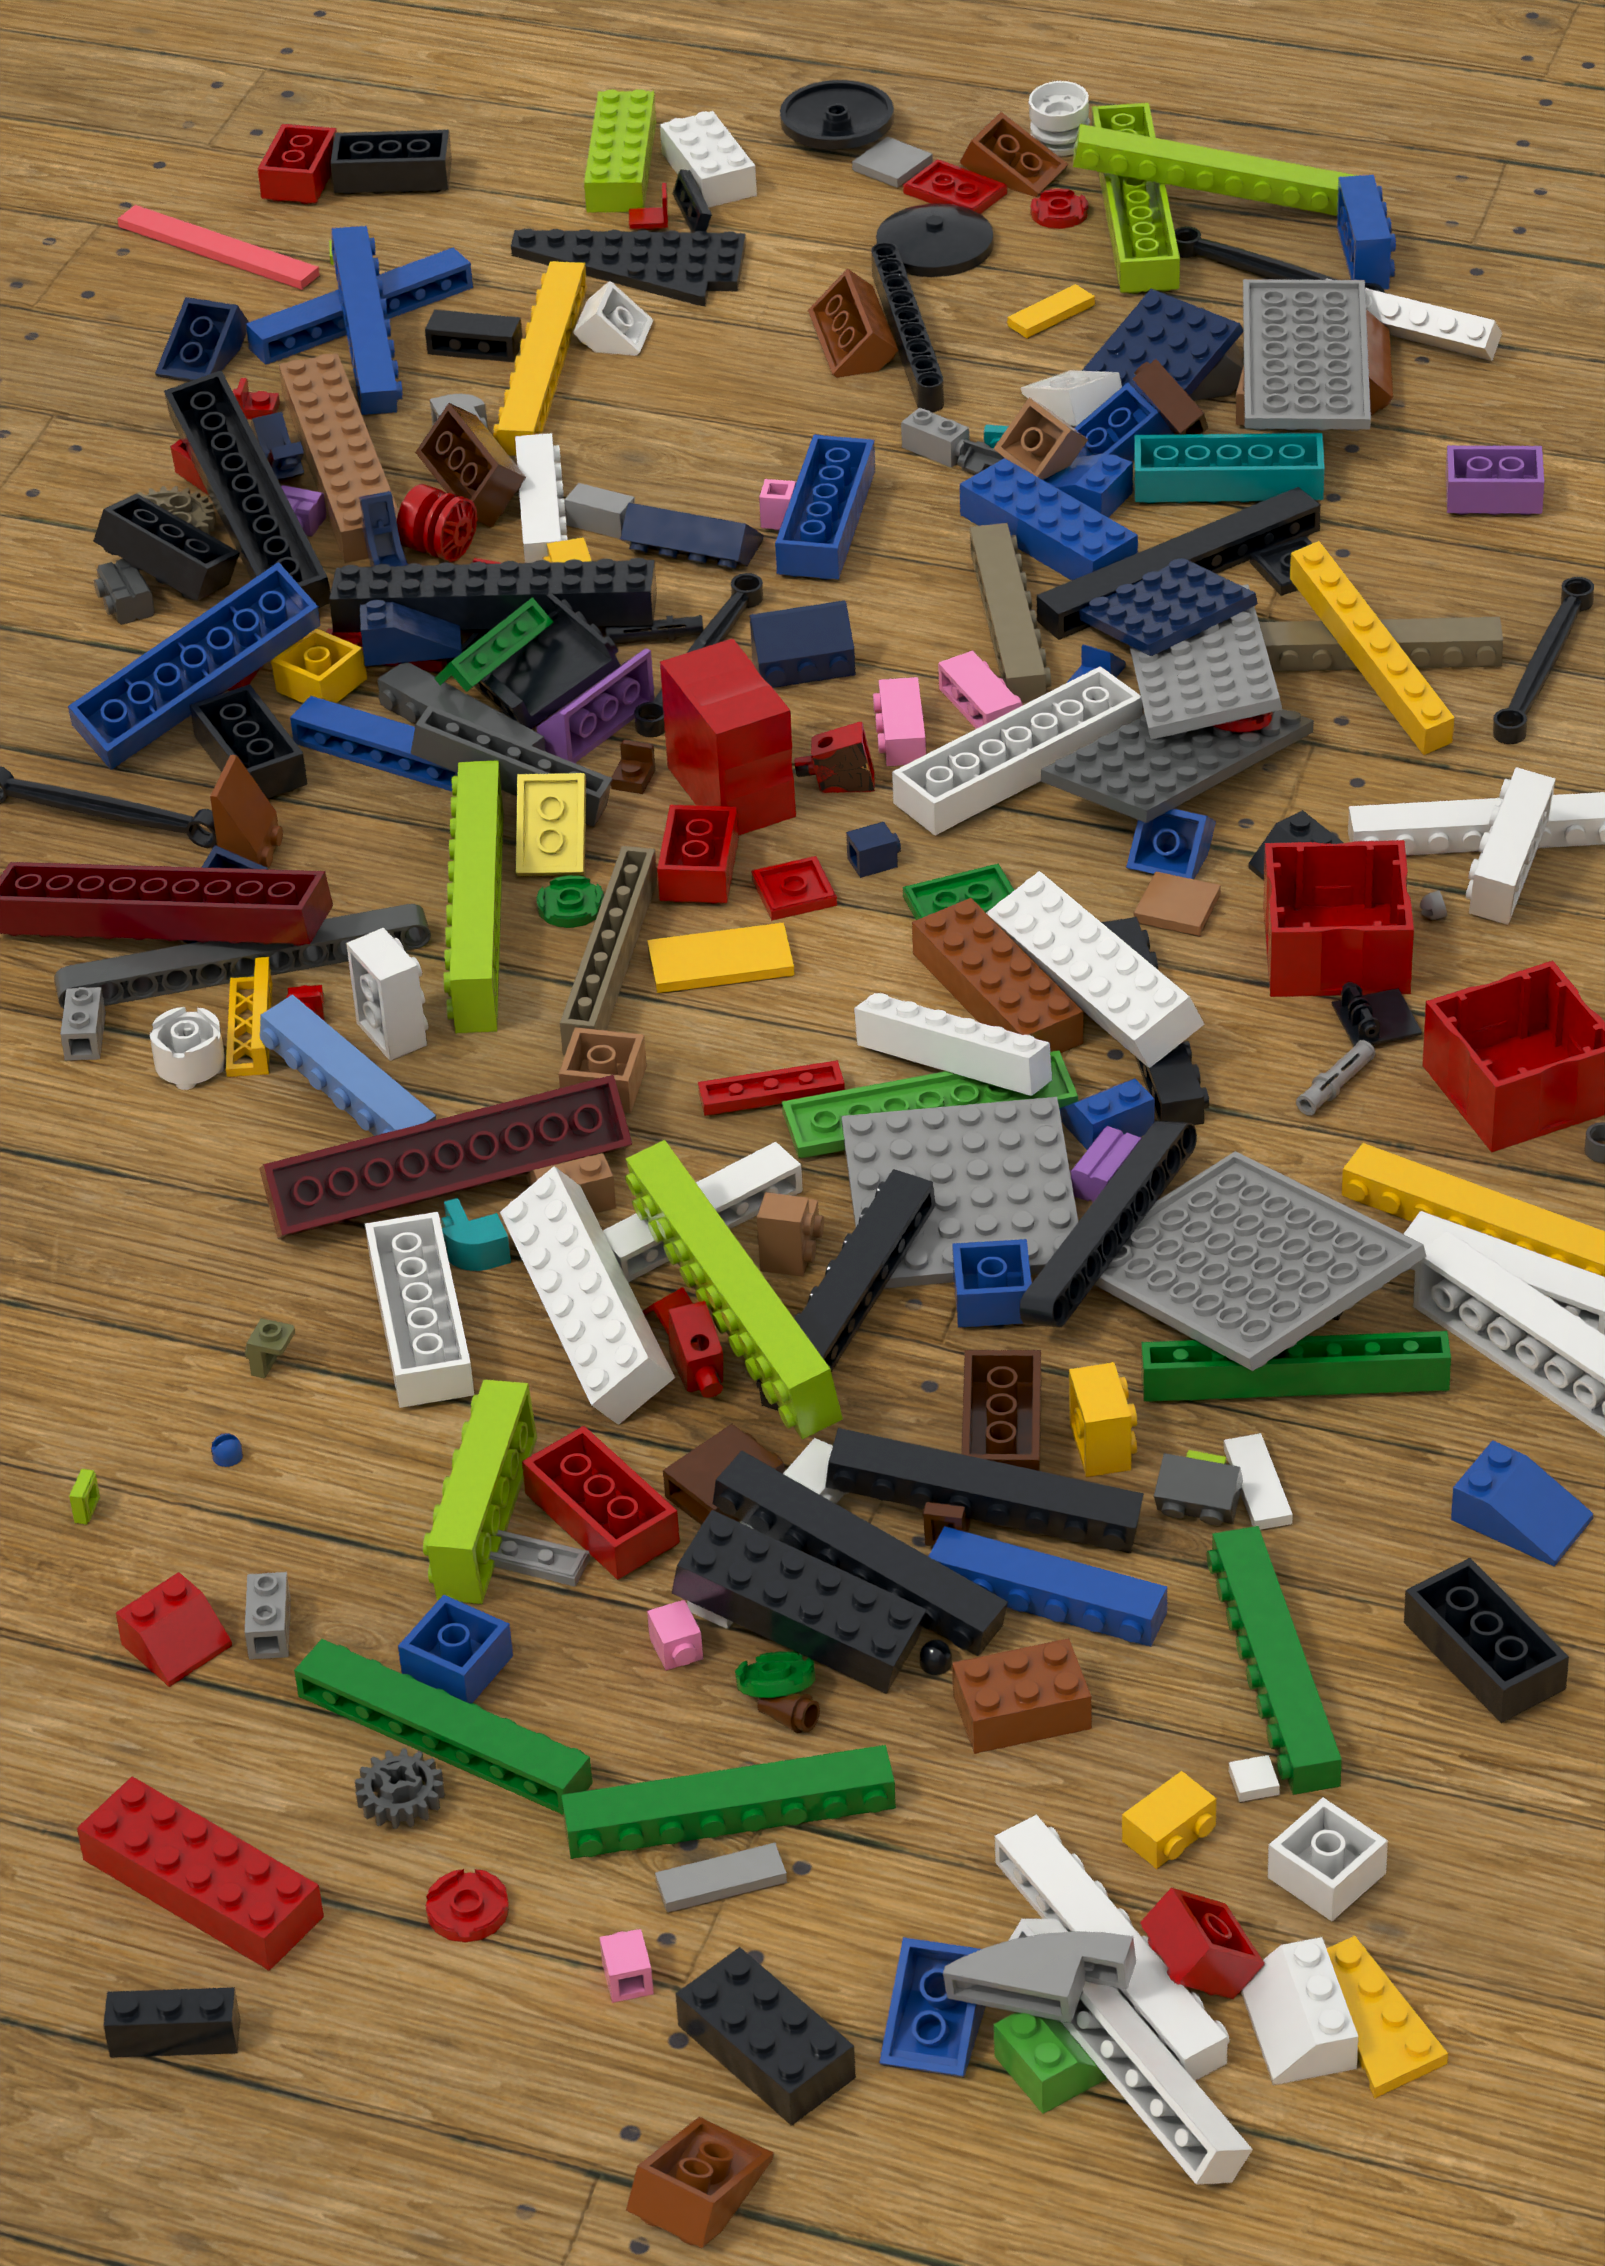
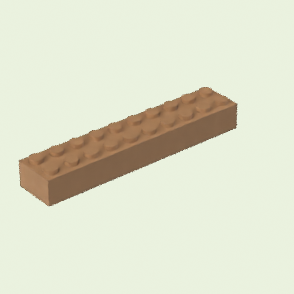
M338 353L322 354L315 358L295 359L288 363L279 364L282 395L299 441H301L317 490L324 494L326 514L344 563L367 559L369 557L363 533V518L359 497L387 491L391 492V489ZM392 495L393 504H394V510H395V516H396V522H397V515H398L399 510H398V508H397L396 502H395L394 497H393V495ZM402 546L403 551H406L405 546Z

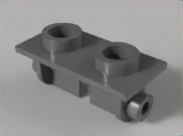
M964 439L963 443L967 452L965 455L961 454L959 456L957 464L963 471L978 474L985 470L986 467H990L1004 459V457L983 442L978 441L975 443Z

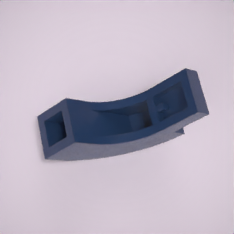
M282 412L252 418L250 427L278 481L304 475L301 463L304 451L301 441L291 443Z
M387 491L359 497L363 518V533L371 567L379 564L390 566L408 565L399 538L392 493Z

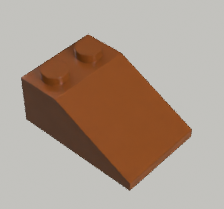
M1002 112L971 140L959 162L969 171L1004 183L1008 189L1038 197L1068 166V163Z
M230 755L210 795L217 846L264 867H270L273 860V852L276 846H280L282 843L283 828L278 826L276 810L237 755Z
M698 2117L637 2166L626 2211L640 2217L648 2225L658 2226L678 2236L686 2244L703 2248L723 2231L771 2163L774 2153L704 2118Z

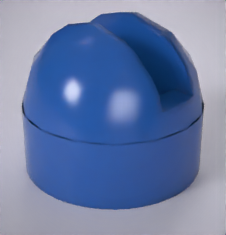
M222 1433L213 1440L211 1452L215 1464L222 1467H230L241 1461L243 1457L242 1446L235 1435Z

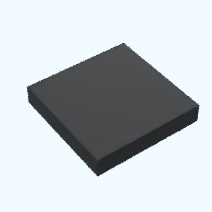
M1306 536L1268 547L1250 553V564L1280 596L1298 591V589L1290 580L1291 553L1313 543Z

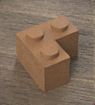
M765 1192L757 1215L760 1271L804 1276L808 1262L813 1263L815 1259L816 1237L821 1238L824 1230V1216L819 1215L818 1200Z

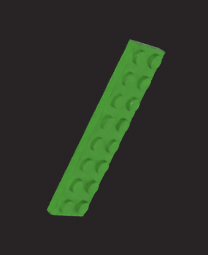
M1058 1050L1050 1052L1052 1081L1032 1096L945 1071L782 1101V1113L798 1159L845 1150L842 1116L1047 1097H1057L1059 1108L1077 1102L1078 1095L1061 1053Z

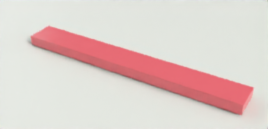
M134 205L117 218L120 228L301 290L320 276L319 267L138 205Z

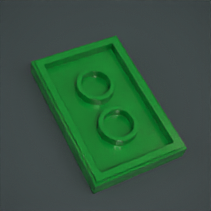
M998 863L902 887L904 900L915 919L918 920L969 898H972L987 913L1001 900L1011 894L1014 888Z

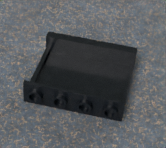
M549 593L547 597L555 610L548 615L553 623L474 686L506 716L530 729L621 666L615 655L618 649L609 636L603 638L595 624L589 625L579 611L574 613L572 607L565 599L560 601L552 593Z

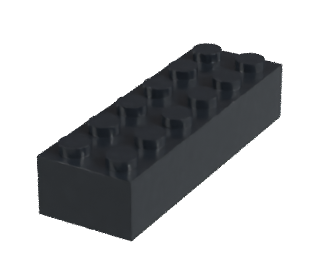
M711 1510L677 1564L672 1594L885 1694L889 1691L918 1641L927 1610L714 1510Z

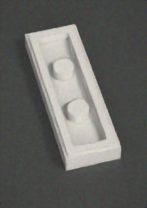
M1262 1434L1224 1440V1452L1229 1465L1241 1468L1243 1484L1240 1494L1252 1525L1259 1526L1260 1530L1292 1524L1293 1514Z

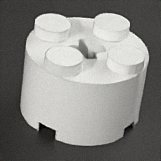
M180 1007L164 1012L155 1019L152 1024L153 1030L150 1033V1041L155 1070L161 1078L174 1083L178 1089L189 1090L196 1083L206 1081L224 1071L225 1055L220 1023L212 1012L203 1008H197V1012H186L185 1007Z

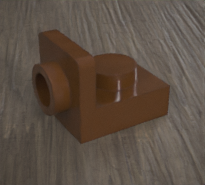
M623 740L620 745L621 760L611 777L613 778L611 789L643 794L656 771L654 746L649 743Z
M926 1502L923 1512L925 1546L935 1545L944 1526L969 1532L971 1523L969 1518H965V1507Z

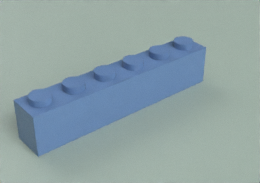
M293 994L260 1015V1039L263 1044L284 1058L290 1068L297 1069L304 1075L315 1089L321 1090L331 1098L337 1108L345 1110L351 1115L363 1130L369 1131L376 1136L436 1120V1115Z

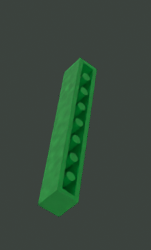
M1447 1331L1305 1336L1294 1346L1285 1349L1270 1359L1265 1365L1253 1371L1196 1340L1141 1342V1377L1144 1402L1446 1391L1450 1388L1451 1352Z
M1259 1526L1212 1533V1550H1208L1206 1553L1208 1568L1211 1574H1217L1216 1588L1220 1602L1227 1603L1226 1618L1230 1631L1236 1630L1237 1632L1236 1647L1240 1660L1247 1661L1246 1676L1249 1688L1257 1690L1256 1704L1260 1719H1267L1266 1731L1269 1746L1271 1749H1277L1278 1751L1277 1767L1280 1778L1288 1780L1293 1795L1341 1787L1342 1759Z
M321 1639L294 1669L298 1697L562 1815L561 1795L587 1791L593 1784L590 1756L585 1755L581 1750L569 1748L551 1740L545 1734L528 1730L517 1725L511 1719L494 1715L483 1710L477 1704L460 1700L451 1696L443 1689H435L419 1682L411 1675L394 1671L383 1666L377 1660H369L351 1652L345 1646L335 1645Z
M886 1745L561 1795L564 1824L571 1859L896 1809L895 1781Z

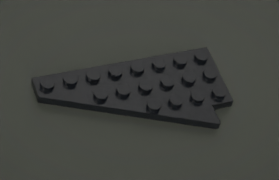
M526 228L514 230L511 254L514 257L548 266L550 261L585 263L586 276L608 282L611 281L615 284L694 305L706 306L708 291L738 292L746 248V233H736L733 231L724 233L697 231L690 233L673 230L666 232H649L647 230L621 232L619 230L591 231L588 229L579 231L552 229L546 231Z

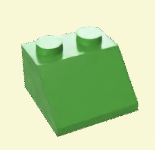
M1015 2012L994 2024L995 2058L1042 2114L1108 2079L1058 2020Z

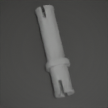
M1365 1040L1358 1041L1326 1073H1320L1313 1079L1312 1086L1296 1099L1298 1109L1305 1115H1313L1326 1101H1332L1339 1095L1340 1088L1369 1061L1374 1059L1376 1055L1374 1047Z

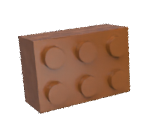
M1069 1638L952 1663L953 1696L974 1754L1092 1729L1091 1694Z

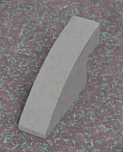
M1071 1931L1028 1936L986 1947L945 1966L943 1976L947 1998L1071 2023L1085 1982L1122 1989L1128 1988L1136 1965L1133 1936L1106 1932Z

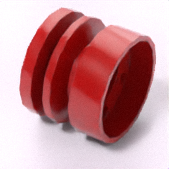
M425 484L416 485L407 493L397 515V528L402 546L422 553L427 552L429 555L449 562L459 560L466 553L476 532L477 509L472 500L453 493L446 494V492Z

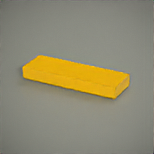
M1076 284L1008 316L1007 326L1025 338H1029L1094 306L1095 296Z

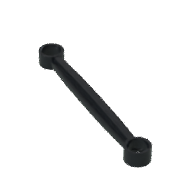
M1185 226L1174 230L1179 257L1181 258L1201 255L1275 280H1338L1271 257L1201 238V232L1194 227ZM1365 283V288L1385 292L1383 287L1378 284Z
M743 573L731 580V597L710 621L688 652L723 642L745 608L755 607L763 601V581L758 575ZM662 688L653 702H644L638 705L634 711L635 729L641 736L658 737L665 733Z
M1571 577L1562 583L1561 606L1535 650L1509 708L1497 711L1493 717V737L1498 742L1516 744L1525 739L1527 730L1526 715L1551 673L1578 613L1588 610L1593 605L1594 584L1589 579Z
M0 766V803L10 796L95 817L187 834L194 844L203 848H210L217 842L211 810H198L192 817L98 794L14 779L10 771ZM199 824L207 827L212 833L205 831Z

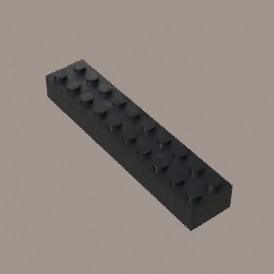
M222 370L164 390L170 418L236 550L240 552L239 556L251 580L279 562L315 602L318 608L330 604L331 591L328 577Z
M633 558L629 561L600 559L598 561L582 562L577 559H571L566 562L538 560L533 563L506 561L501 564L473 562L465 565H454L445 562L438 565L425 566L418 563H411L406 566L379 564L374 567L346 565L342 568H336L329 598L333 633L361 632L360 605H365L372 600H383L385 603L394 602L459 625L460 630L493 629L532 597L545 613L549 615L555 611L547 597L549 593H552L560 601L565 599L572 607L574 613L579 611L589 625L592 623L596 627L653 625L657 597L655 560Z

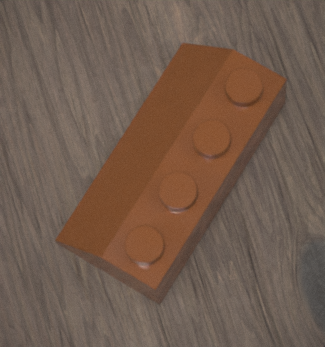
M848 268L808 309L832 375L836 378L878 372L885 364L891 362L899 351L874 287Z
M1366 309L1370 412L1373 415L1379 409L1387 407L1393 398L1390 330Z

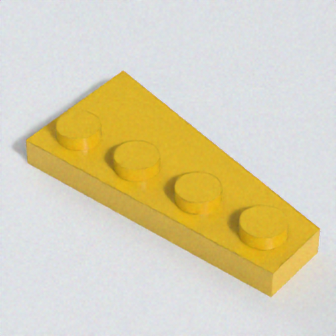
M1356 1936L1326 1948L1358 2034L1357 2058L1362 2070H1365L1369 2087L1374 2099L1447 2065V2051Z

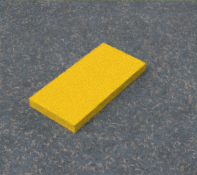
M784 922L647 940L657 993L794 976V964Z

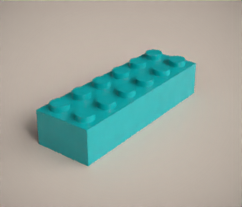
M1322 433L1134 435L1135 502L1151 504L1156 502L1186 503L1207 501L1216 503L1219 501H1239L1245 503L1265 501L1296 487L1302 489L1314 500H1324L1325 467Z

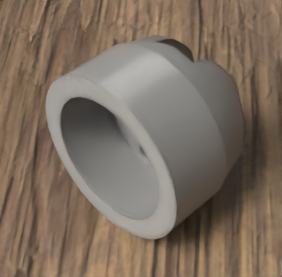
M1439 890L1425 895L1420 901V908L1423 909L1421 913L1424 917L1430 920H1438L1448 916Z

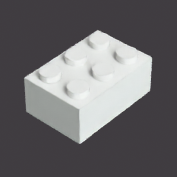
M384 928L346 943L356 1022L389 1061L427 1046L425 1030H428V1022L423 1014L422 1004L425 1003V996L420 987L419 977L422 976V970L417 959L410 957L404 951L398 938L394 939Z

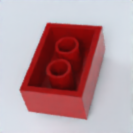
M281 124L258 167L261 199H272L277 202L284 200L297 201L303 204L317 203L332 174L331 157L337 128Z
M669 806L657 867L660 901L728 902L739 841L737 807Z

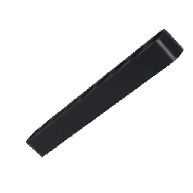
M878 243L871 248L872 277L890 330L898 347V353L918 409L922 408L930 412H937L944 407L943 376L898 248L892 243Z
M1156 1120L1024 1293L1019 1309L1020 1318L1024 1324L1057 1328L1065 1325L1193 1153L1197 1142V1132L1192 1123Z

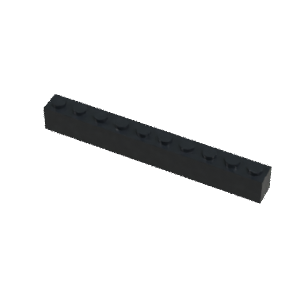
M1296 487L1037 595V622L1058 640L1091 627L1089 624L1081 621L1079 610L1089 606V602L1092 599L1108 597L1116 593V589L1121 585L1135 584L1143 580L1144 574L1160 571L1175 559H1187L1217 574L1250 560V553L1320 531L1321 504L1302 489Z

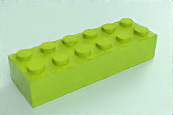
M611 89L598 92L584 180L586 213L629 212V209L645 208L656 127L654 91L642 89L617 91Z
M483 1380L479 1394L474 1395L472 1398L471 1417L469 1422H464L460 1449L454 1450L450 1477L446 1476L444 1479L441 1504L435 1505L431 1533L427 1532L423 1540V1554L429 1557L430 1562L428 1580L429 1583L434 1584L437 1600L446 1595L460 1602L483 1603L495 1567L494 1560L489 1559L490 1551L499 1552L502 1537L496 1535L498 1530L507 1531L524 1479L522 1461L532 1455L537 1440L528 1383Z

